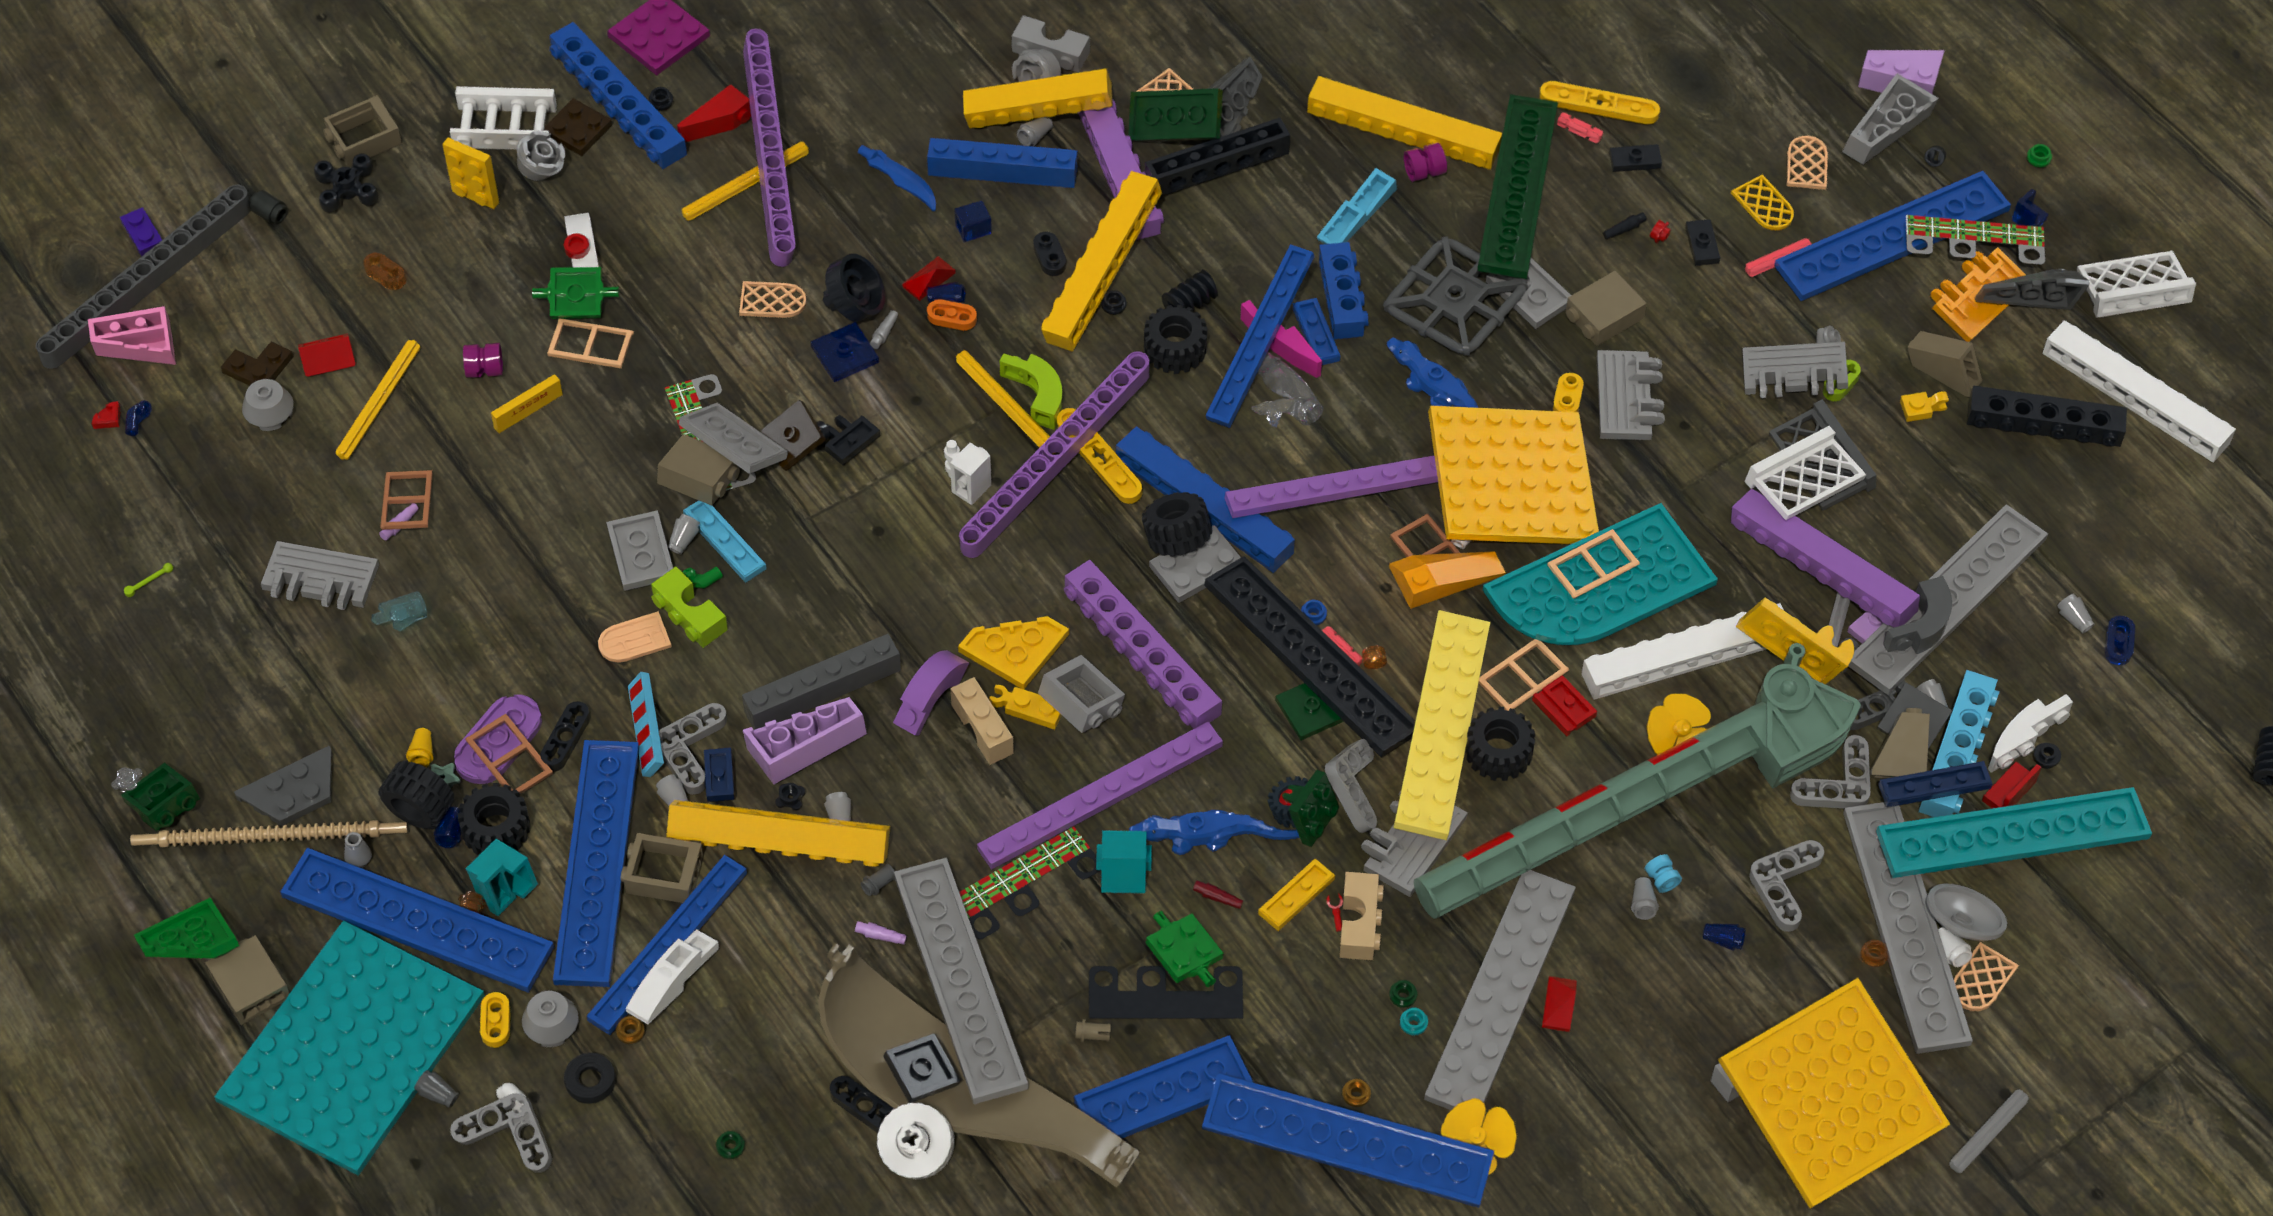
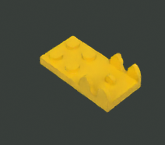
M1766 597L1741 617L1736 625L1739 630L1783 661L1792 644H1802L1805 648V654L1799 667L1803 668L1811 678L1823 684H1827L1847 668L1854 655V644L1851 639L1843 641L1839 647H1835L1832 644L1834 637L1832 626H1824L1815 633Z

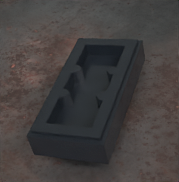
M1658 144L1610 147L1609 155L1613 172L1662 168Z
M1711 219L1687 221L1685 229L1695 266L1719 264L1720 254Z

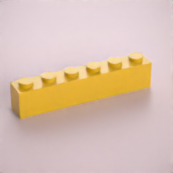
M1107 69L965 90L963 91L964 116L970 129L1022 120L1028 121L1041 117H1053L1067 113H1078L1093 109L1100 110L1112 107L1111 80Z

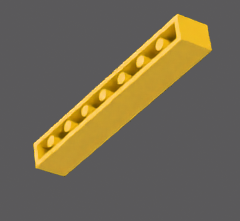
M1318 76L1308 96L1307 113L1419 148L1439 143L1444 150L1445 156L1471 163L1478 167L1491 170L1500 150L1501 132Z
M1131 171L1127 179L1123 180L1116 199L1114 198L1111 201L1109 211L1105 218L1100 220L1095 236L1088 241L1087 250L1083 257L1078 259L1074 273L1066 280L1062 294L1056 298L1053 310L1042 323L1041 330L1046 343L1073 352L1162 194L1158 179Z
M674 800L669 805L666 837L684 841H701L703 846L710 847L717 846V843L727 844L729 849L734 850L752 847L759 853H771V850L782 851V855L798 856V853L809 854V858L815 860L833 857L840 863H852V860L863 861V865L879 866L880 863L883 864L887 859L890 826Z

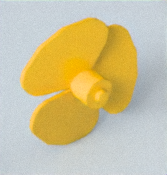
M1687 694L1667 695L1664 698L1663 706H1656L1650 711L1647 722L1648 740L1654 752L1658 755L1673 747L1674 744L1677 745L1707 730L1702 727H1692L1707 724L1710 721L1711 713L1699 699Z
M1472 1098L1459 1103L1447 1114L1441 1127L1442 1136L1486 1149L1489 1148L1499 1158H1508L1514 1152L1517 1139L1515 1125L1505 1109L1501 1107L1490 1109L1484 1120L1486 1112L1484 1103L1479 1099ZM1494 1155L1488 1175L1492 1174L1497 1167V1160Z

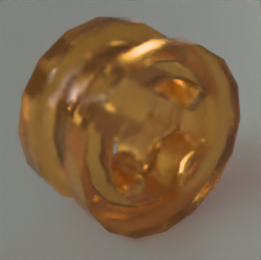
M1374 645L1362 651L1365 668L1379 669L1387 664L1384 647Z

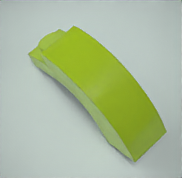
M1003 353L1000 359V376L1032 388L1037 396L1031 406V417L1038 425L1055 430L1057 427V416L1062 410V385L1056 371L1049 363L1036 355L1030 354L1028 360L1025 361L1017 356Z

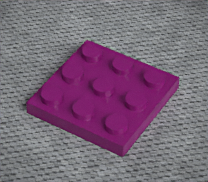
M648 0L607 30L608 37L656 76L710 37L709 29L672 0Z

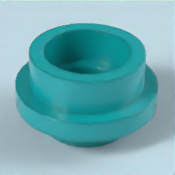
M1410 1008L1402 1013L1400 1026L1409 1035H1419L1427 1029L1428 1018L1421 1009ZM1414 1020L1417 1021L1419 1024L1411 1025L1409 1024V1022Z

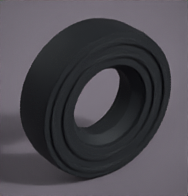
M584 1053L575 1057L567 1065L564 1073V1083L569 1095L576 1101L585 1104L597 1103L607 1098L613 1091L616 1082L613 1065L606 1057L597 1053ZM589 1069L596 1070L600 1073L601 1079L597 1085L585 1087L579 1082L582 1072Z

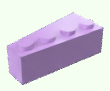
M850 697L818 706L815 711L807 714H802V712L792 714L791 719L776 723V720L766 722L765 727L753 730L750 727L743 730L747 750L773 785L867 734L863 714Z

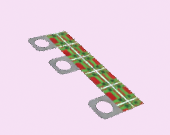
M1906 215L1907 250L1911 253L1931 254L1933 252V237L1950 238V254L1954 257H1975L1976 241L2017 244L2019 246V260L2023 263L2043 264L2045 262L2044 227ZM1923 239L1927 242L1928 247L1925 250H1917L1912 246V241ZM1966 243L1970 246L1971 251L1967 254H1960L1955 250V245ZM2034 249L2039 252L2040 257L2037 260H2029L2024 256V251Z
M710 374L665 387L678 425L681 416L702 409L699 400L718 395L722 392L716 375ZM704 380H711L715 383L716 387L714 391L704 393L699 389V385ZM679 425L682 435L684 434L701 441ZM750 473L748 479L744 481H731L726 490L753 483L756 480L755 473Z

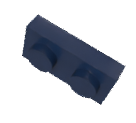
M731 748L704 750L707 802L734 800Z

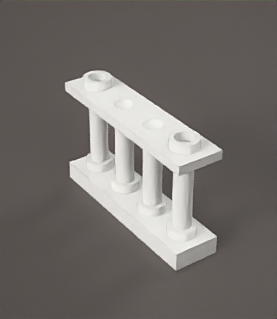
M456 87L455 95L458 110H463L461 127L450 128L451 139L472 148L517 149L518 143L523 137L530 135L533 131H544L546 112H556L557 104L554 89ZM473 110L487 111L485 129H470ZM497 111H512L509 130L495 129ZM522 112H536L534 130H519Z

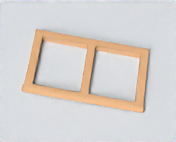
M559 318L547 354L551 357L622 368L634 331ZM564 325L591 330L583 355L555 350ZM598 331L626 336L617 361L590 356Z
M1612 529L1548 562L1547 566L1574 599L1638 566L1640 562ZM1611 538L1630 563L1606 575L1587 550ZM1581 554L1600 578L1575 590L1557 566Z
M1534 639L1479 677L1478 683L1501 707H1504V710L1509 711L1510 708L1515 709L1532 697L1533 694L1538 693L1542 688L1568 672L1569 668L1542 641ZM1535 647L1559 669L1538 685L1515 663L1516 660ZM1507 666L1531 688L1530 691L1510 705L1487 682V680Z

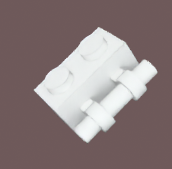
M949 440L944 448V456L947 459L945 461V470L951 478L952 493L973 505L991 486L990 455L985 449L976 447L972 443H969L960 452L956 441Z

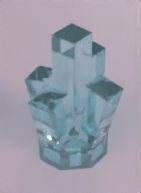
M416 591L379 603L378 610L381 612L372 614L371 622L379 625L392 620L393 628L402 631L417 620L427 618L425 602L420 592Z

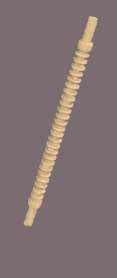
M372 820L369 824H366L365 821H362V824H358L355 821L353 825H350V822H346V825H342L341 822L338 825H334L331 822L330 826H327L326 823H323L322 826L315 823L313 827L308 823L306 827H303L302 824L295 827L292 824L290 828H287V825H283V828H280L278 825L272 828L268 825L267 829H264L263 826H260L259 829L252 826L250 830L246 826L243 830H240L239 827L232 830L229 827L227 831H224V828H220L219 831L215 828L212 831L205 828L204 832H201L200 829H197L196 832L189 829L187 833L183 829L180 833H177L176 830H173L172 833L168 830H160L158 834L131 835L130 842L131 846L159 844L160 847H169L170 844L176 847L178 843L181 846H185V843H188L190 846L196 843L200 846L201 842H204L205 845H208L209 842L216 845L218 841L223 845L225 841H228L229 844L236 841L239 844L241 840H244V843H248V840H252L253 843L256 840H260L263 843L264 839H267L268 842H271L272 839L279 842L281 838L285 842L288 838H291L292 841L299 838L302 841L304 837H307V840H311V837H315L316 840L319 837H323L326 840L327 836H330L331 839H334L335 836L342 839L344 835L347 836L351 832H357L363 838L366 835L374 838L379 837L380 834L408 833V823H380L378 820Z

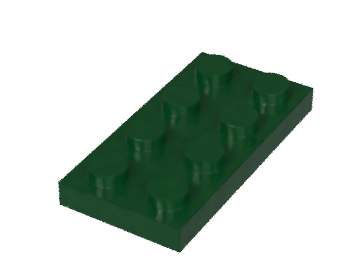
M1214 88L1131 92L1128 131L1131 142L1220 139L1223 90Z

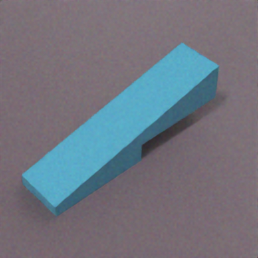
M1375 168L1350 201L1345 200L1319 233L1317 240L1324 244L1347 242L1397 190L1396 180Z

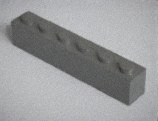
M883 635L743 694L744 712L754 730L765 727L766 722L776 720V723L792 717V714L807 711L901 671L900 653L890 635Z

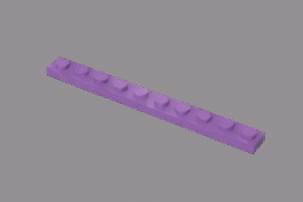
M1435 456L1225 492L1224 499L1232 518L1435 483L1438 482Z
M1206 722L977 844V850L992 870L1223 746V740L1211 724Z

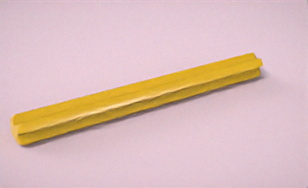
M803 141L783 151L785 167L809 153L808 147ZM758 166L683 207L682 215L687 221H690L760 181Z
M408 340L342 440L336 450V455L341 460H348L419 352L420 345L417 341Z
M963 350L961 353H958L956 362L1040 448L1050 436L967 351Z

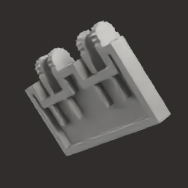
M1845 342L1743 348L1745 395L1756 394V385H1760V398H1766V384H1776V397H1782V383H1785L1786 392L1808 391L1807 382H1811L1812 395H1818L1819 383L1817 381L1827 380L1826 389L1828 394H1834L1833 380L1837 381V389H1848Z
M1597 351L1600 439L1651 440L1652 425H1659L1665 421V416L1659 412L1664 408V401L1650 398V384L1660 383L1663 380L1662 373L1657 371L1662 367V360L1649 357L1648 352Z
M277 541L263 576L261 587L262 590L271 591V597L278 598L284 583L289 584L286 599L294 601L300 586H302V597L321 600V605L324 607L330 606L335 592L340 593L337 600V608L341 610L346 609L350 596L353 595L351 599L352 605L364 608L379 567V562L375 558Z
M1393 801L1390 809L1396 814L1398 801ZM1454 805L1447 840L1393 828L1394 825L1388 833L1379 828H1373L1370 833L1371 838L1388 849L1386 850L1372 843V841H1364L1361 848L1375 859L1370 857L1365 863L1363 871L1369 874H1379V880L1411 897L1415 891L1414 879L1429 872L1467 819L1468 813Z

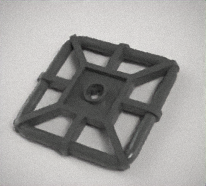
M1448 236L1441 237V240L1437 241L1416 265H1412L1407 270L1408 274L1389 294L1383 306L1385 312L1419 331V335L1422 337H1429L1454 352L1468 356L1470 352L1476 350L1496 326H1501L1504 322V317L1528 289L1527 280L1523 278L1505 275L1499 276L1508 281L1486 284L1479 280L1477 277L1481 271H1477L1480 253L1459 241L1448 239ZM1450 249L1476 262V264L1468 273L1454 266ZM1443 250L1447 267L1436 278L1424 270ZM1415 280H1420L1429 285L1423 294L1401 297ZM1513 291L1497 311L1481 303L1490 294ZM1452 292L1455 294L1457 292H1460V296L1451 297L1450 293ZM1426 305L1433 309L1434 312L1423 323L1400 310V308ZM1475 311L1489 320L1468 343L1465 321ZM1443 316L1458 324L1461 343L1433 328Z

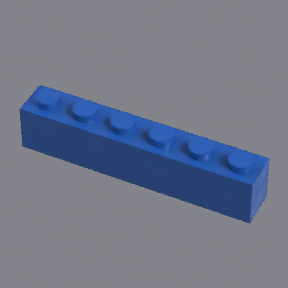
M930 138L927 155L928 176L1075 188L1077 150Z

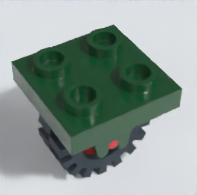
M1319 770L1315 771L1309 781L1305 777L1301 781L1300 776H1295L1293 781L1291 777H1288L1285 783L1281 780L1278 782L1279 787L1273 786L1271 788L1273 793L1269 792L1268 804L1277 823L1280 825L1283 823L1284 827L1287 828L1291 824L1293 828H1296L1302 844L1310 847L1323 834L1325 827L1335 817L1339 809L1326 772Z

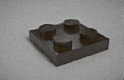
M573 98L544 127V131H549L551 134L550 138L582 157L612 127V120Z

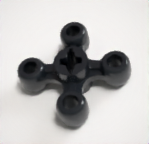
M357 154L352 160L351 168L341 167L334 170L329 161L322 160L316 163L314 174L317 181L323 184L330 182L333 184L331 190H325L319 196V203L323 211L327 213L337 211L340 207L341 198L346 200L357 196L365 206H371L377 202L378 191L372 183L361 184L359 182L360 177L368 176L373 170L372 160L367 154Z

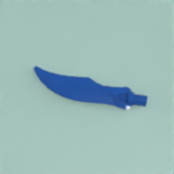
M864 145L860 146L858 154L867 158L869 166L887 174L895 185L922 200L932 211H936L933 191L919 175L888 158L882 150H871Z

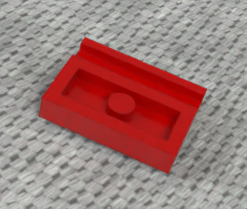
M1563 675L1542 688V691L1533 694L1532 701L1566 737L1570 735V732L1578 730L1597 716V710Z

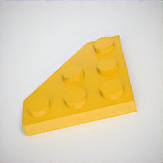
M1048 616L1039 617L1037 621L1022 623L1020 620L1000 623V627L987 629L984 626L975 627L959 644L958 652L1017 687L1025 689L1068 637L1069 628Z

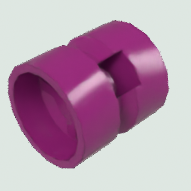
M1439 143L1426 145L1423 147V150L1415 148L1404 152L1405 170L1412 182L1426 179L1428 174L1434 177L1447 172L1446 156Z
M487 343L483 348L478 344L463 346L466 378L481 377L483 373H486L488 377L503 375L500 343Z

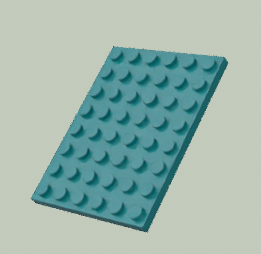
M343 920L214 1096L216 1102L359 1176L418 1092L414 1088L420 1076L426 1070L433 1071L485 997L484 991Z

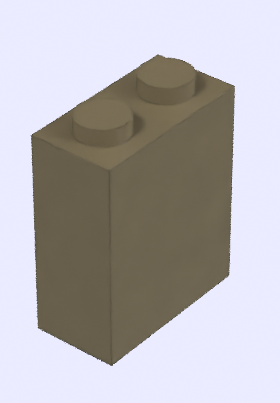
M1613 271L1568 297L1565 313L1568 319L1582 330L1583 335L1598 346L1644 319L1647 303L1616 271Z
M683 434L658 464L657 484L713 505L719 497H723L731 481L734 482L737 479L739 468L706 443Z
M256 935L239 941V946L232 949L229 953L205 962L211 978L240 1025L283 1003L289 995L286 983Z

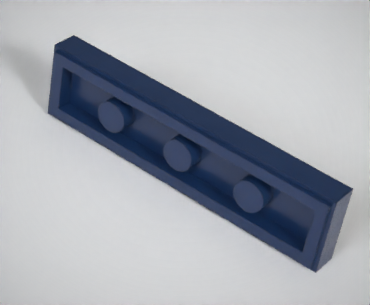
M1981 761L1881 779L1878 785L1886 807H1893L1991 789L1993 783L1985 762Z

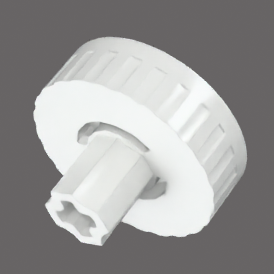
M908 1103L892 1110L884 1118L883 1123H881L877 1136L879 1154L885 1165L898 1175L909 1179H925L937 1174L946 1166L954 1149V1134L949 1121L938 1110L922 1103ZM916 1135L919 1138L915 1139L914 1146L906 1142L911 1136Z

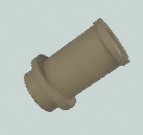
M1082 1019V1022H1076L1075 1038L1081 1039V1042H1084V1039L1109 1042V1033L1102 1032H1110L1111 1024L1088 1023L1085 1019Z

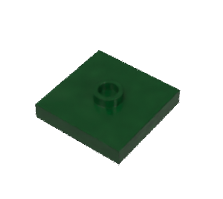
M1305 683L1275 696V701L1300 741L1344 722Z

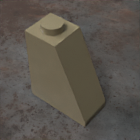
M1920 331L1907 346L1912 366L1966 397H1970L1973 385L1979 386L1982 382L1973 343Z
M1906 708V712H1902L1897 716L1870 767L1871 778L1886 779L1927 771L1930 714L1922 713V709Z

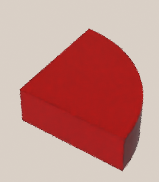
M119 401L108 403L104 409L94 415L92 419L93 429L119 427Z

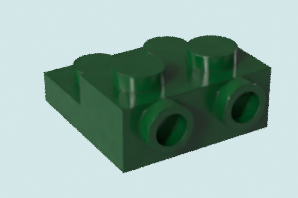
M165 762L121 794L124 802L138 812L141 819L155 831L162 827L170 826L175 817L183 811L193 809L196 802L200 799L192 783Z

